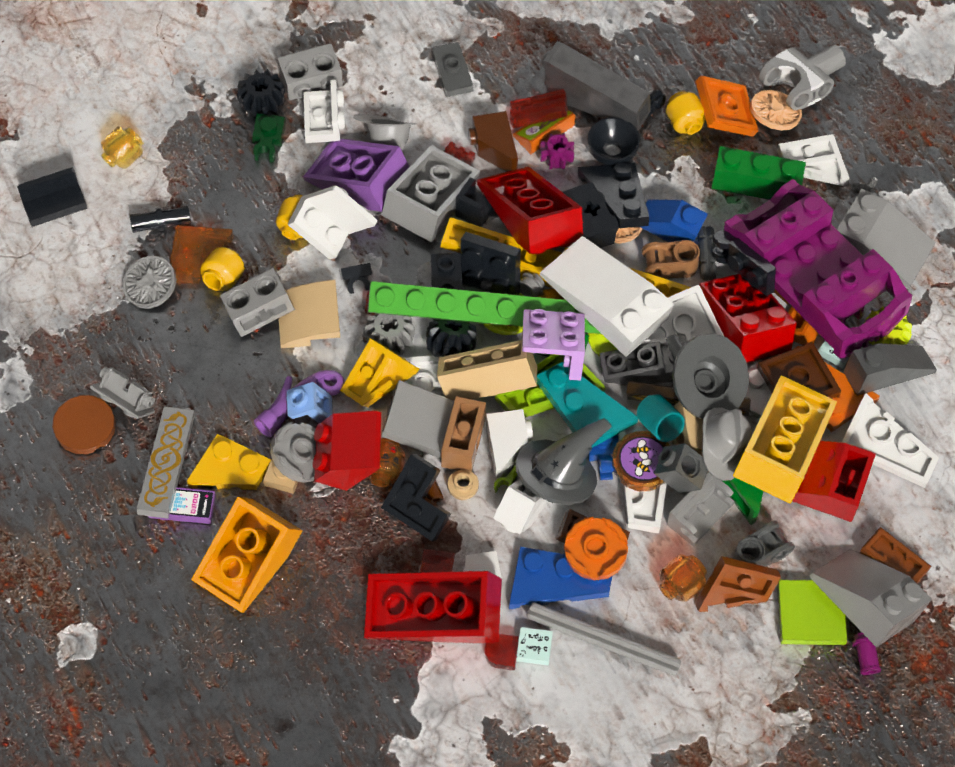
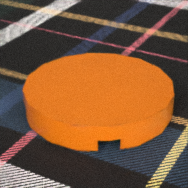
M603 517L602 519L584 518L575 523L567 533L564 545L566 561L572 571L582 578L594 581L608 579L618 573L626 562L628 554L627 537L621 527L610 519Z

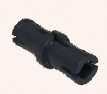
M188 206L165 210L156 208V211L130 214L132 233L151 229L164 231L167 227L191 224Z

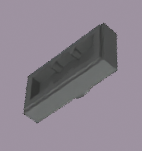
M459 42L432 47V55L446 97L473 92V83Z

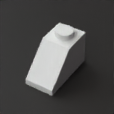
M523 409L486 414V431L495 481L509 474L515 466V460L521 448L528 444L529 438H533L531 420H525Z
M519 479L508 486L493 519L500 522L501 526L507 531L521 534L531 527L548 501L533 494Z

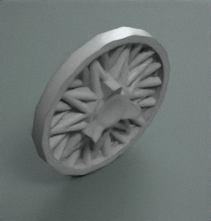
M160 256L140 258L129 267L124 275L122 283L124 295L130 303L139 308L150 309L160 306L169 299L175 290L176 272L169 261Z

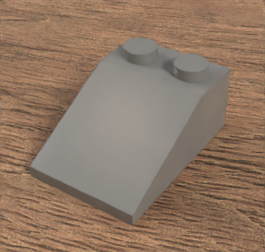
M430 145L387 190L382 216L432 242L446 227L449 218H452L456 212V196L470 177L476 180L480 171Z
M864 189L860 190L837 228L862 255L872 249L880 254L894 268L903 285L909 289L936 243L889 201Z
M852 549L847 550L815 570L809 576L876 648L912 624L932 601L910 576Z

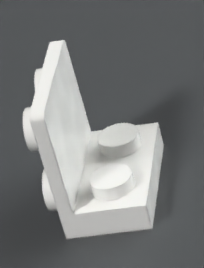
M334 185L302 196L287 225L328 259L337 258L348 234L374 227L377 219L370 214L367 208L354 201L346 190Z

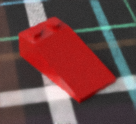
M529 166L477 179L478 187L510 234L529 254H541L547 249L558 246L567 247L583 236L582 207Z
M489 571L368 574L364 638L450 643H499L502 578Z

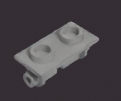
M104 367L99 374V377L102 378L101 382L90 385V389L97 392L101 399L117 405L123 409L124 414L131 418L140 419L155 412L151 408L155 402L152 392L136 382H131L129 388L126 389L129 378L113 367Z

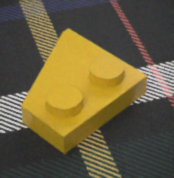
M370 338L340 391L360 405L368 408L394 390L399 380L405 382L418 373L420 368L378 341Z
M217 434L188 478L187 485L194 489H198V485L216 486L217 489L238 487L243 490H257L265 477L271 459Z

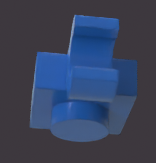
M618 434L593 447L588 454L590 462L598 461L600 480H613V460H616L619 448Z

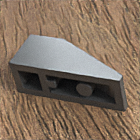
M879 343L854 350L843 373L858 396L865 394V392H872L934 374L937 369L923 346Z

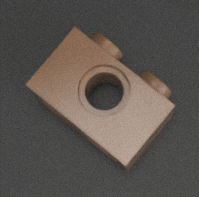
M456 396L441 450V467L453 470L464 469L472 472L486 420V402Z

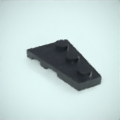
M622 162L615 166L578 167V177L580 180L587 183L593 182L598 192L601 191L604 194L606 207L610 214L615 215L619 228L649 226V214L635 162Z

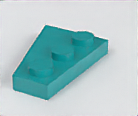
M563 362L537 375V384L572 433L603 418L610 422L612 427L592 445V448L638 423V418L634 413L583 376L581 381L569 380V367H563Z

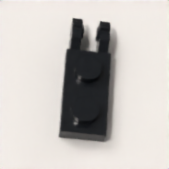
M723 230L716 231L713 235V243L717 246L712 249V257L719 263L728 264L732 271L740 274L752 287L758 289L765 296L774 293L776 267L739 238H735L732 234Z

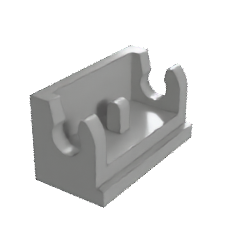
M708 472L702 489L690 491L670 511L667 525L694 546L734 505V500L731 498L734 492L723 481L715 478Z

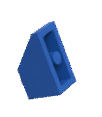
M647 200L649 226H642L641 228L667 242L683 240L693 242L708 214L683 200Z

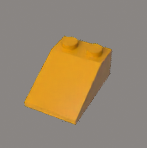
M237 497L191 580L236 610L244 613L286 561L303 530L254 499Z

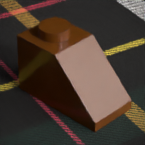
M507 112L473 116L472 128H468L470 145H475L477 155L505 172L517 170L518 156Z

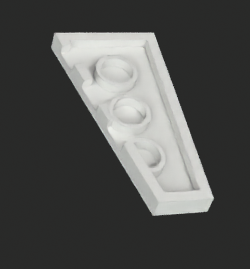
M628 409L637 416V410ZM638 419L637 424L618 434L619 446L625 439L633 435H654ZM672 441L664 442L666 446L673 445ZM622 473L627 528L659 533L667 483L661 479L652 483H638L628 479Z

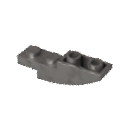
M660 341L639 345L627 357L619 350L600 353L605 383L628 384V382L632 381L656 384L673 382L672 372L675 361L669 346L661 347Z

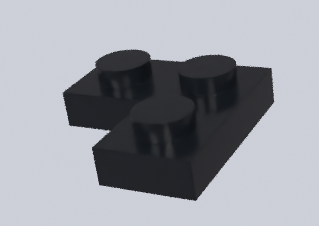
M411 454L381 508L430 541H436L451 513L428 499L426 495L441 470L417 454Z

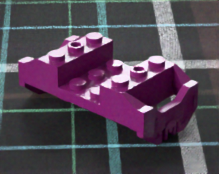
M792 179L784 184L768 202L748 214H736L725 221L724 231L729 232L735 238H739L776 267L775 289L834 349L833 353L838 358H848L854 350L868 347L869 341L877 342L879 337L883 338L888 335L908 314L913 295L906 290L894 268L880 254L872 249L862 255L831 224L833 209L814 190L799 185ZM887 291L894 298L882 312L873 318H868L861 326L848 328L845 325L846 319L852 315L858 320L861 319L864 306Z

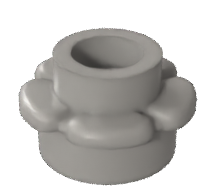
M525 272L520 280V292L522 295L531 297H542L544 295L543 288L545 283L543 279L536 273Z

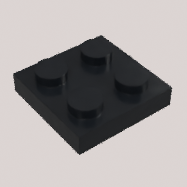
M465 232L461 238L462 284L490 293L520 294L521 249Z

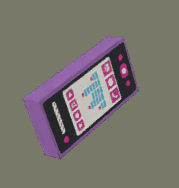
M176 488L169 519L150 516L148 518L211 524L216 498L215 491Z

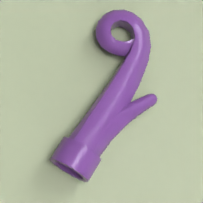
M322 370L311 374L293 388L314 382L332 396L341 392L340 390L345 380L340 373L334 370ZM291 376L286 377L278 397L270 408L264 410L254 419L255 426L266 437L271 438L282 428L281 424L288 417L287 390L291 389ZM331 381L334 382L335 385L328 386L325 382Z

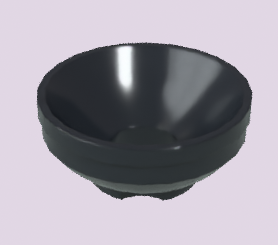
M616 117L599 120L591 127L588 133V148L596 160L606 165L615 166L618 163H627L635 157L639 149L640 136L635 126L630 122ZM608 145H616L620 148L621 152L617 155H609L605 152L604 148Z

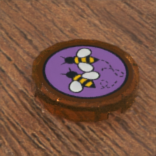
M635 431L625 435L617 442L612 454V468L615 475L621 479L620 482L630 489L636 491H652L657 489L658 486H661L663 483L665 484L663 480L654 474L658 464V457L663 448L670 446L668 442H661L650 431Z

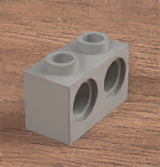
M331 43L277 58L279 76L289 101L304 98V92L331 90L330 80H336L337 88L343 86L342 70Z
M274 268L260 273L247 282L235 286L220 295L241 337L295 310Z

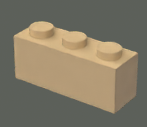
M522 340L439 357L437 378L446 398L455 401L456 396L477 399L537 386V364L533 353L522 351Z

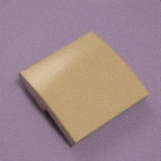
M336 280L314 282L285 290L295 310L279 318L281 348L311 346V340L340 338Z

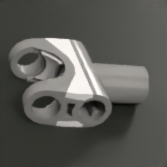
M837 45L829 46L809 58L805 57L796 48L791 47L779 53L764 65L759 74V80L765 86L777 84L792 86L793 90L787 96L786 104L793 110H800L820 101L831 92L834 80L828 75L844 67L846 59L843 51Z

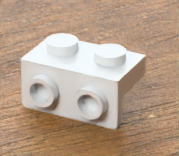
M330 80L331 90L304 92L306 143L340 141V129H345L344 112H339V107H344L343 90H337L336 80Z

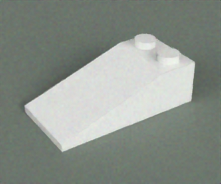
M583 236L540 272V276L579 313L584 314L585 319L625 357L668 320L674 306L652 283Z

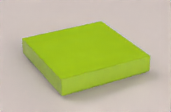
M779 580L777 588L781 644L846 645L845 614L813 580Z

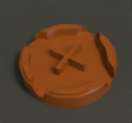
M80 395L68 399L58 408L53 418L52 428L57 441L65 450L74 454H91L96 452V449H99L101 446L105 447L110 442L115 433L116 421L111 407L104 400L92 395Z

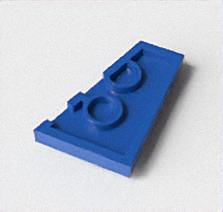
M520 547L509 609H517L522 605H530L532 603L549 605L550 602L569 600L573 602L609 597L612 576L608 579L595 581L582 578L572 571L566 561L565 554Z

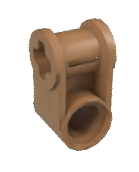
M690 240L648 243L642 247V255L646 258L647 266L644 272L664 279L692 277L698 270L700 249L695 242ZM681 258H689L691 260H682Z

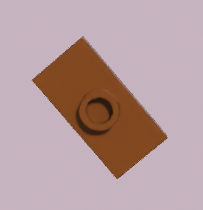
M881 527L859 552L910 576L917 584L931 568V565Z

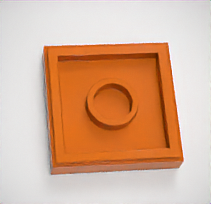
M702 75L695 81L708 128L751 137L758 132L756 120L750 111V99L745 85Z

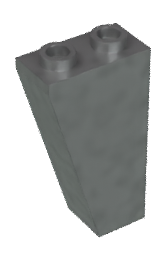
M559 41L556 42L551 51L548 50L545 53L542 65L545 69V85L547 86L549 99L603 119L610 117L621 118L633 124L637 131L640 129L651 112L650 93Z

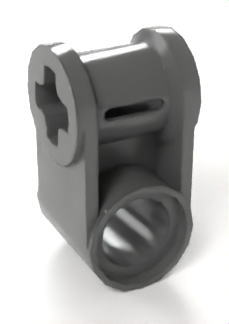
M771 521L758 531L743 538L738 543L732 559L767 567L788 556L794 550L795 545L793 542H788L780 532L778 522ZM742 554H751L755 559L749 560L745 558Z

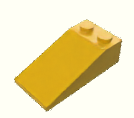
M781 375L733 477L791 504L805 477L838 401Z

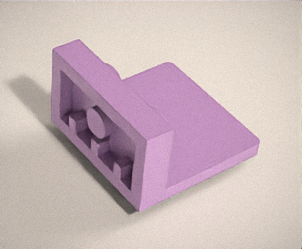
M525 309L523 311L522 351L564 355L563 367H569V380L581 381L585 355V315L570 311L555 312L542 309Z

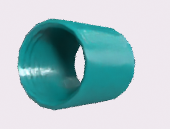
M658 394L650 395L638 406L637 418L661 442L672 441L682 433L685 426L683 415L663 396Z

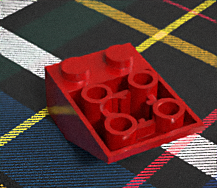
M740 274L717 278L699 284L724 337L739 347L746 362L792 350L797 322L772 294L765 296L758 289L752 287Z
M820 441L792 502L852 522L876 453L848 443Z

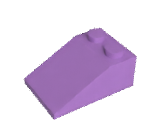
M340 139V141L330 142L303 178L306 182L322 190L334 185L343 188L359 205L364 206L368 210L382 212L387 190L410 166L399 146Z

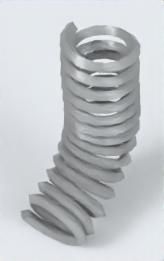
M870 178L868 183H861V185L860 183H853V191L865 190V188L866 191L873 189L877 183V178Z

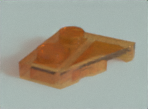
M176 225L170 264L176 272V282L199 284L202 280L200 272L202 263L214 249L224 247L227 242L231 243L234 236L233 229Z

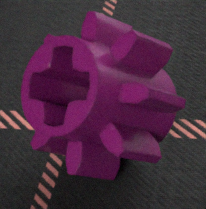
M550 134L547 142L541 141L540 161H546L549 169L562 168L564 170L567 161H574V142H568L565 134Z

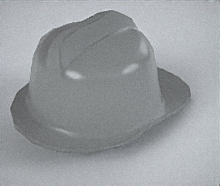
M356 114L353 116L354 119L367 123L372 143L399 146L401 151H403L404 144L408 141L411 125H416V123L402 122L379 115Z
M713 408L707 411L703 418V462L707 470L715 478L722 481L732 480L735 478L733 474L751 439L752 429L748 420L742 415L741 410L734 409L729 411L724 408Z

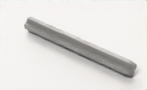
M532 603L527 612L529 620L665 673L676 675L681 665L679 658L540 604Z

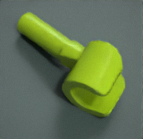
M516 465L506 477H500L495 481V493L500 486H510L513 484L517 476Z

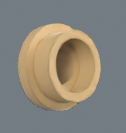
M457 470L448 479L450 494L459 500L470 499L478 491V478L469 470ZM464 480L469 484L462 487L458 485V482Z

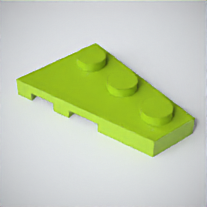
M552 354L537 364V375L563 362L564 355ZM583 363L582 376L605 392V386ZM538 384L525 390H516L495 396V400L505 411L523 409L525 418L554 409V406Z

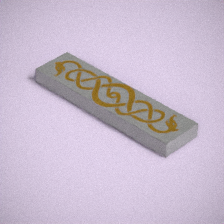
M164 406L136 508L137 515L169 519L195 418L194 410Z

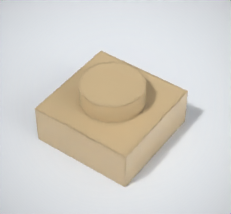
M271 459L263 480L264 486L294 494L298 482L284 476L274 465L273 459Z

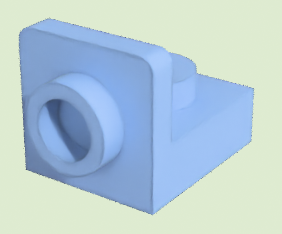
M314 382L287 390L288 417L295 419L308 415L316 422L321 423L333 414L332 396Z

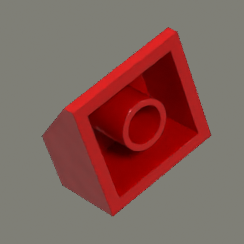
M375 410L336 413L330 415L317 425L314 432V439L316 441V453L313 459V468L315 469L314 482L347 491L380 469L382 412Z

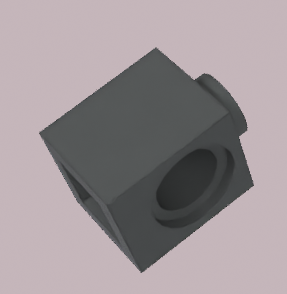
M686 443L663 448L658 457V464L654 474L677 492L684 493L701 490L708 470L703 462V456Z

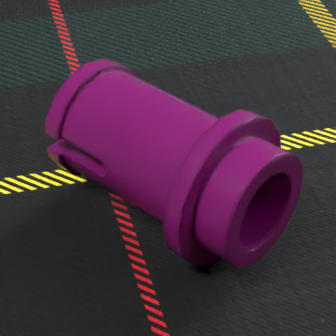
M862 632L855 634L852 646L856 647L860 674L872 675L881 672L876 647Z

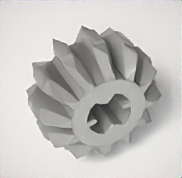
M375 313V316H368L366 319L367 326L364 328V336L367 338V343L370 338L401 355L405 351L404 347H411L413 343L412 337L415 335V327L412 324L411 317Z

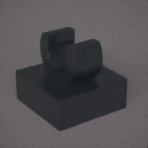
M370 263L339 269L341 280L349 279L347 291L350 294L354 293L353 283L357 280L364 284L365 291L370 289V282L364 277L372 275Z

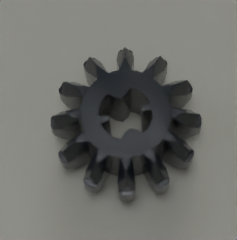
M256 69L254 75L245 73L244 80L239 81L237 99L242 104L244 112L251 111L254 118L259 113L268 115L269 111L277 113L278 106H283L285 101V87L283 82H280L278 74L271 75L268 69L264 73H260Z
M434 319V321L429 322V327L426 330L427 350L432 351L434 357L472 351L476 348L477 343L476 326L470 324V322Z

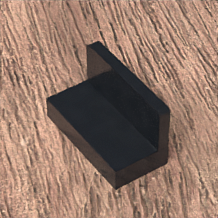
M73 167L17 186L31 227L87 209Z

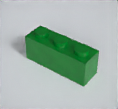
M720 146L711 189L770 200L784 184L792 179L799 185H802L806 162Z

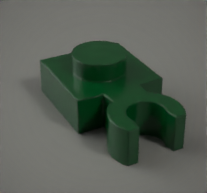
M257 114L252 136L253 144H256L253 149L255 161H259V156L263 152L269 153L270 162L273 163L275 161L276 152L274 146H282L286 125L285 117Z

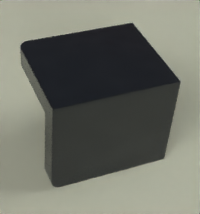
M470 177L456 196V217L470 224L482 227L494 209L484 195L476 192V180Z

